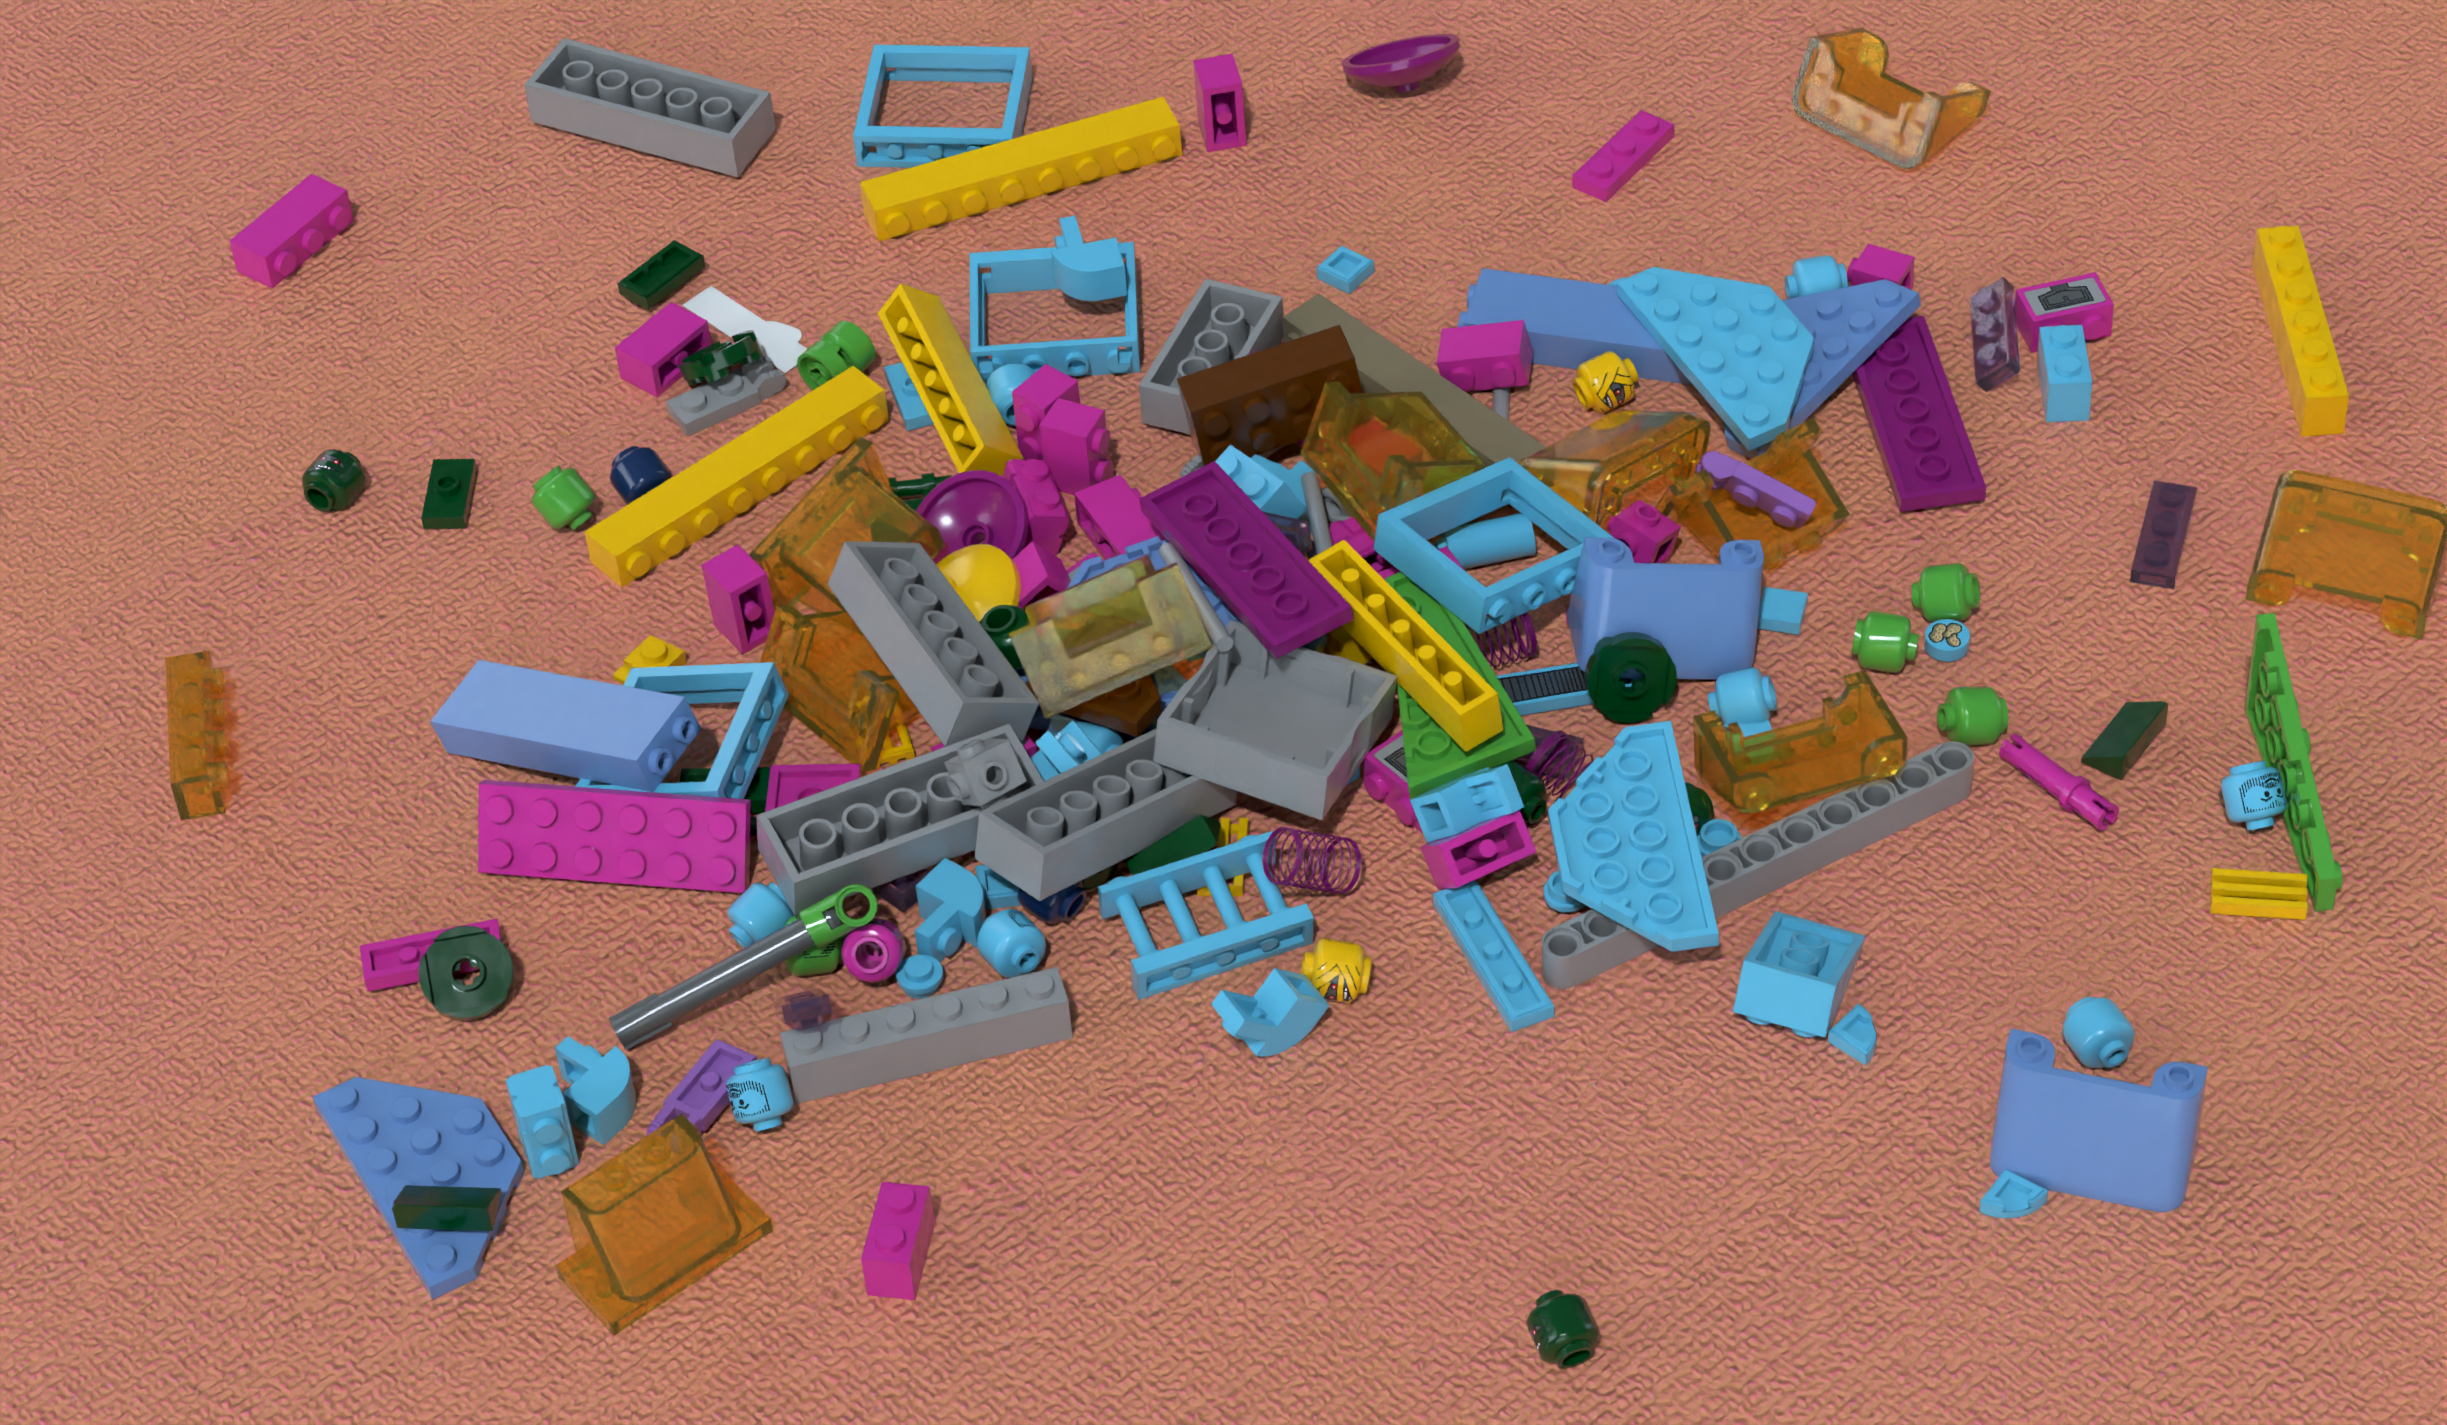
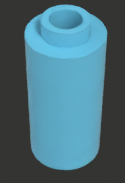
M1522 513L1460 525L1440 534V539L1434 540V547L1440 549L1447 546L1464 569L1531 556L1536 553L1535 535L1531 520Z

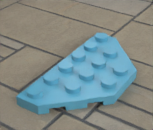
M1651 267L1617 282V295L1748 451L1786 435L1790 424V415L1794 404L1797 403L1804 381L1808 361L1811 360L1814 351V337L1770 286Z
M1671 721L1625 727L1615 737V745L1603 758L1598 756L1576 779V787L1564 799L1558 798L1548 809L1549 825L1563 893L1671 952L1718 946L1719 932Z

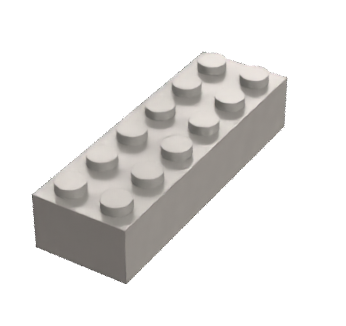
M566 38L562 39L524 84L531 122L739 177L776 130L771 94L768 91Z
M845 541L827 585L943 745L946 747L1009 723L1022 744L1039 705L1038 700L921 544Z
M1010 723L756 815L758 850L794 916H798L799 912L847 885L860 883L874 888L939 864L944 858L952 859L976 850L979 812L983 809L980 806L963 805L961 801H958L952 795L947 784L949 773L944 762L958 756L956 749L972 740L982 739L984 742L990 738L1008 739L1027 782L1006 792L1007 799L1044 782ZM851 892L848 895H846L845 898L860 892Z
M1156 729L980 811L975 859L1041 901L1144 850L1198 815L1212 817L1236 805L1237 791L1153 762Z

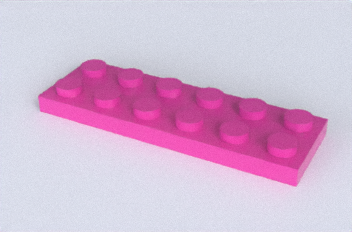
M483 780L479 783L478 872L744 893L749 888L751 800Z

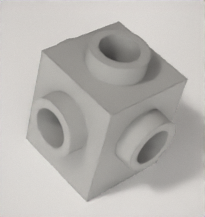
M990 738L984 742L982 739L972 740L956 749L958 756L944 762L949 773L947 784L952 795L958 801H961L963 805L980 806L983 810L1006 800V792L1027 782L1008 739Z

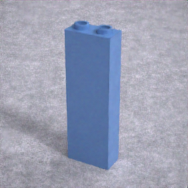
M1482 268L1477 284H1471L1467 295L1468 311H1461L1458 327L1524 320L1533 348V364L1577 369L1581 363L1606 351L1616 353L1622 360L1629 358L1637 371L1638 378L1693 385L1619 298L1617 286Z
M483 660L477 661L430 721L447 753L648 792L656 790L701 730L686 698L683 696Z

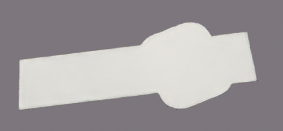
M713 286L708 287L682 305L694 314L707 320L709 324L731 338L735 334L754 330L763 356L767 355L773 361L775 367L784 373L797 366L798 357L807 350L806 347L798 343L802 337V333L798 328L776 321L766 322Z

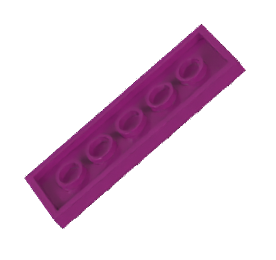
M1925 317L1908 318L1852 373L1899 510L1902 512L1985 500L1986 485Z
M1215 461L1139 498L1141 511L1275 659L1354 620L1352 607Z

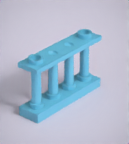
M1273 831L1261 835H1248L1236 843L1136 875L1117 877L1107 884L1098 886L1099 913L1102 919L1120 914L1139 955V958L1131 960L1132 987L1138 1000L1313 944L1314 918L1307 903L1293 908L1287 907L1277 884L1270 882L1264 873L1262 863L1263 850L1267 839ZM1276 837L1272 841L1269 849L1268 866L1272 865V850L1274 847V843L1276 841ZM1276 846L1274 850L1273 864H1276ZM1251 872L1270 915L1247 922L1243 920L1225 880ZM1205 886L1208 887L1227 928L1207 936L1199 934L1182 896L1183 893ZM1164 900L1183 943L1158 950L1151 939L1138 908Z

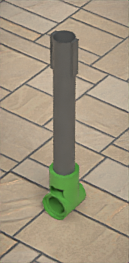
M853 883L800 911L799 915L801 918L659 995L654 993L611 1016L609 1020L625 1050H628L672 1026V1022L813 945L820 949L855 929L866 925L873 919L877 911L878 900L876 894L870 887L864 884ZM851 892L865 894L870 902L869 912L860 918L849 916L843 908V900L846 895Z

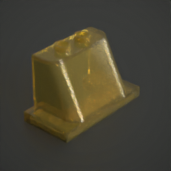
M1340 381L1325 382L1300 453L1373 541H1375L1378 514L1484 469L1486 465L1422 391L1350 394Z
M1814 418L1778 434L1765 453L1744 462L1815 500L1817 504L1803 527L1798 529L1795 526L1785 527L1771 518L1770 513L1759 507H1748L1737 502L1732 497V493L1724 488L1714 491L1710 490L1714 482L1706 469L1670 485L1655 507L1661 514L1675 523H1682L1717 560L1719 559L1721 547L1729 541L1760 540L1764 554V571H1769L1779 566L1787 559V554L1799 550L1800 554L1813 550L1823 542L1822 538L1837 529L1849 515L1840 497L1811 452V448L1823 433Z
M862 437L843 454L749 554L767 573L775 612L786 616L800 602L861 635L863 633L827 585L844 542L920 543L931 559L945 546L939 529L893 493L874 444Z
M1148 554L1025 606L1030 625L1009 633L1045 719L1213 647L1177 562L1155 571Z
M791 604L776 606L760 663L774 662L789 693L784 708L852 764H861L862 771L875 770L886 734L919 714L920 712L899 685L896 678L880 659L875 649L846 610L803 615Z
M680 1114L561 1191L575 1253L555 1266L558 1278L615 1336L773 1231L772 1222L713 1163L698 1129L683 1114Z

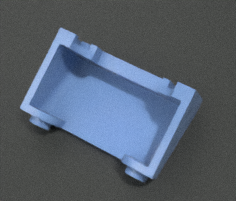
M1585 537L1567 612L1575 656L1580 669L1585 672L1587 662L1594 653L1595 645L1599 640L1604 637H1614L1615 635L1627 632L1647 634L1662 642L1676 667L1677 679H1717L1721 674L1752 667L1755 657L1764 554L1760 540H1734L1725 543L1719 552V564L1634 563L1630 548L1620 540L1611 537ZM1631 668L1622 673L1620 678L1641 679L1642 674L1637 673L1635 668Z
M2011 1029L2005 1050L1991 1144L1990 1167L1993 1173L1999 1177L2006 1169L2047 1190L2154 1212H2169L2181 1206L2186 1197L2199 1141L2208 1067L2185 1062L2166 1063L2157 1069L2152 1085L2149 1087L2053 1068L2055 1048L2051 1041L2036 1033Z

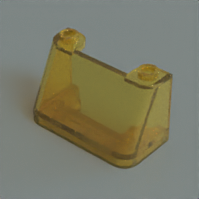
M1864 28L1811 36L1792 92L1791 101L1794 111L1802 119L1899 168L1910 169L1925 164L1979 119L1986 109L1991 91L1976 83L1969 81L1958 83L1951 89L1948 95L1942 96L1934 91L1924 93L1885 74L1889 58L1888 46L1882 38Z
M1617 410L1528 458L1520 460L1518 464L1600 526L1607 514L1615 517V515L1621 512L1623 496L1662 474L1674 481V486L1686 493L1699 487L1701 483L1697 482V479L1694 478V471L1696 465L1701 461V457L1705 452L1707 453L1711 425L1709 421L1692 412Z
M2285 471L2279 476L2271 498L2247 584L2246 600L2267 605L2284 604L2290 599L2294 585L2382 604L2381 621L2390 631L2423 640L2447 566V505L2431 498L2307 471Z
M1863 670L1844 675L1846 688L1836 700L1833 701L1832 697L1822 699L1823 716L1743 737V732L1737 722L1728 724V727L1722 725L1715 710L1694 715L1695 770L1700 781L1708 790L1739 812L1746 814L1757 813L1894 775L1906 762L1907 735L1867 672Z

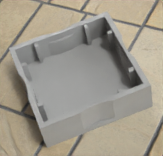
M1231 620L1225 628L1234 641L1233 647L1227 652H1220L1215 644H1213L1205 654L1204 662L1199 671L1182 685L1157 719L1153 762L1323 820L1392 719L1397 676L1340 656L1316 652L1302 646L1275 659L1245 624Z

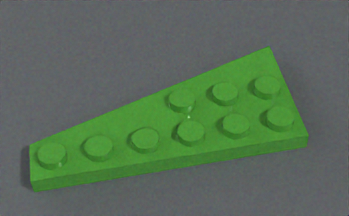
M1402 572L1386 577V582L1498 693L1503 731L1465 752L1397 683L1410 800L1463 775L1486 767L1491 769L1536 751L1535 738L1463 621Z
M2275 613L2256 615L2245 714L2262 761L2265 760L2267 767H2274L2281 774L2287 801V808L2281 813V817L2301 874H2307V891L2314 911L2333 910L2336 890L2342 889L2343 878L2339 862H2334L2330 838L2325 826L2309 759L2311 752L2309 733L2301 725L2298 704L2294 696Z

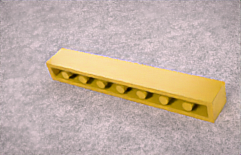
M1155 98L860 182L863 211L878 242L1182 156L1180 124L1165 98Z
M856 367L848 368L584 531L591 563L621 588L638 577L643 576L646 572L678 554L686 547L710 534L718 527L888 422L889 416L885 389Z

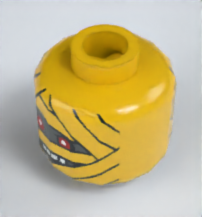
M1606 351L1581 363L1576 371L1577 378L1572 380V385L1579 402L1586 410L1592 408L1597 413L1604 414L1632 400L1635 394L1634 382L1638 381L1639 378L1629 358L1622 360L1616 353Z
M1322 938L1316 943L1313 953L1304 952L1300 974L1307 976L1325 1000L1351 1003L1357 998L1358 993L1365 994L1367 991L1371 957L1364 956L1363 948L1358 943Z

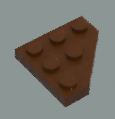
M1093 613L1025 683L1038 700L1040 706L1135 737H1139L1162 712L1160 695L1152 681L1150 668L1143 649L1140 648L1134 625L1098 613Z

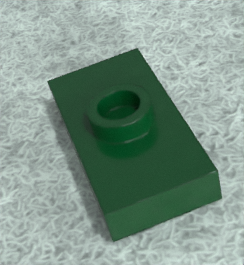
M673 240L618 282L619 294L649 310L705 267L704 256Z
M433 459L421 516L424 529L466 528L477 473L475 459Z

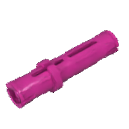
M2012 734L2010 736V740L2016 743V745H2013L2007 739L2003 742L1999 750L2000 758L2012 764L2057 797L2059 802H2061L2060 806L2069 812L2076 811L2101 831L2108 829V825L2102 821L2103 819L2110 825L2115 822L2119 814L2118 806L2094 791L2090 786V781L2082 776L2075 777L2025 741L2019 734Z

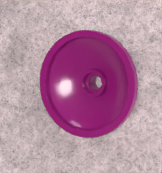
M1432 34L1373 46L1345 58L1342 61L1343 72L1355 80L1372 86L1396 87L1397 92L1415 90L1420 87L1419 81L1439 72L1455 56L1460 47L1459 38L1452 34Z
M983 470L962 472L938 484L924 498L912 519L908 543H920L935 564L961 548L979 544L983 539L985 540L982 544L995 546L1013 559L1023 550L1027 539L1029 525L1027 507L1017 488L1004 477Z

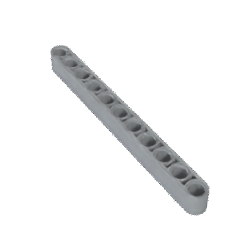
M1949 741L1939 744L1703 856L1702 861L1715 919L1966 799L1972 791L1974 753L1971 748L1960 742ZM1591 909L1551 928L1542 937V977L1548 985L1554 988L1568 989L1660 945L1600 912Z

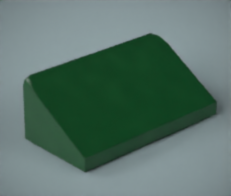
M2162 701L2126 702L2081 757V762L2122 780L2165 727L2168 703Z
M1198 815L1129 858L1126 863L1132 875H1136L1204 853L1218 843L1221 824L1218 819Z
M405 1185L394 1200L392 1211L397 1228L493 1231L502 1192L501 1188Z

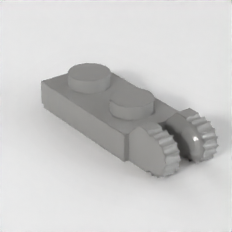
M765 355L751 363L745 364L741 370H734L721 379L705 383L667 400V412L685 434L691 436L761 404V401L774 396L775 393L778 394V392L785 388L787 379L779 369L775 370L773 368L775 366L773 361Z

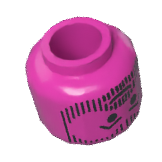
M873 918L866 925L848 933L844 939L841 952L843 963L848 971L859 980L872 983L883 981L894 974L904 960L906 946L904 936L897 926L888 920Z

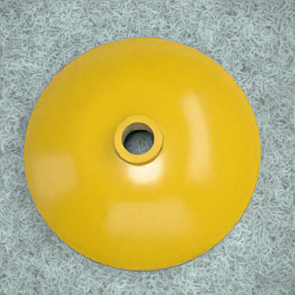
M988 544L970 545L949 554L936 564L978 622L993 607L999 605L1018 606L1021 593L1020 574L1012 558L1001 549Z

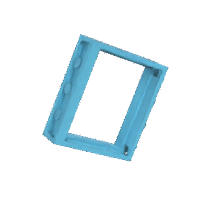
M874 44L853 134L857 167L911 168L1021 137L1033 81L1030 47ZM886 68H895V71H885V70H886ZM885 80L1011 83L1002 128L875 126V121ZM870 146H875L877 152H869Z
M1134 242L1118 243L1122 258H1126V264H1124L1127 295L1124 296L1126 336L986 346V294L1059 289L1054 280L1051 250L1056 248L970 253V355L983 382L987 383V379L993 371L1007 364H1023L1029 366L1035 372L1047 364L1070 377L1141 372ZM991 267V273H980V268ZM1118 347H1126V349L1118 350Z
M1509 457L1378 514L1373 550L1475 632L1480 634L1530 610H1535L1554 599L1570 594L1573 590L1584 538L1614 537ZM1510 504L1568 550L1485 587L1427 540Z
M774 662L631 668L623 685L683 696L688 704L740 702L706 781L660 783L654 791L655 793L744 799L789 696L788 690ZM582 778L575 785V787L648 792Z

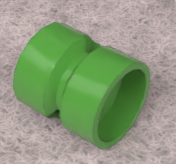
M839 321L821 337L820 341H816L798 357L797 367L804 382L811 390H814L852 366L863 373L875 362L876 352L870 338L861 328L848 321Z

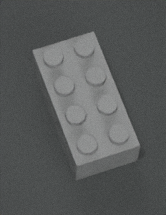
M1204 279L1139 384L1142 423L1190 434L1177 378L1279 345L1283 338L1282 317L1284 316L1282 297Z

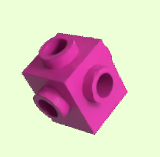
M1640 499L1624 510L1622 508L1618 509L1607 524L1609 534L1630 548L1634 563H1666L1669 561L1681 529L1680 525L1661 514L1657 508L1646 504Z

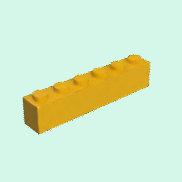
M2299 225L2257 228L2253 270L2300 435L2303 437L2343 434L2349 393Z
M900 283L877 314L959 473L983 470L1002 476L1007 461L1012 459L1023 460L1024 458L998 408L991 400L989 391L939 296Z
M1345 540L1338 542L1308 560L1352 607L1354 620L1342 625L1345 630L1388 673L1397 676V683L1465 752L1503 731L1498 693Z

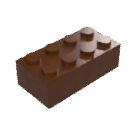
M1340 325L1177 378L1191 438L1203 466L1216 461L1229 445H1232L1250 458L1255 454L1259 455L1368 418L1355 357Z

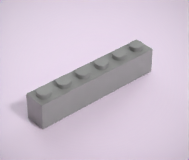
M1058 967L780 1032L786 1069L796 1104L1073 1038L1069 1001Z

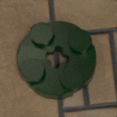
M754 330L733 335L734 344L731 341L723 343L718 341L683 359V363L678 364L684 380L687 381L689 386L696 385L705 380L707 383H710L730 374L728 368L737 363L745 365L761 358L763 353Z
M1627 632L1615 635L1614 637H1604L1595 645L1594 653L1587 662L1584 679L1586 690L1595 706L1602 710L1603 714L1618 722L1634 723L1648 719L1653 716L1652 711L1659 708L1662 703L1664 705L1668 703L1676 688L1677 672L1662 642L1647 634ZM1635 668L1637 673L1642 674L1641 679H1634L1632 686L1625 687L1623 679H1620L1622 673L1628 669Z
M475 926L454 927L442 932L433 940L434 943L428 947L426 954H423L420 961L419 981L427 1001L440 1015L458 1021H474L491 1015L498 1008L506 1004L514 982V966L509 951L500 940ZM470 962L472 969L480 968V975L473 978V984L464 985L462 980H454L453 978L454 973L461 971V963Z

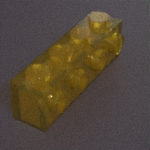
M210 651L166 657L170 785L180 819L186 820L226 813L225 788H230L231 783L227 762L223 761V756H229V747L226 732L222 729V725L227 724L224 699L220 698V694L226 693L222 667L214 668Z

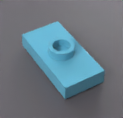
M903 363L885 366V378L906 431L933 425L934 423Z

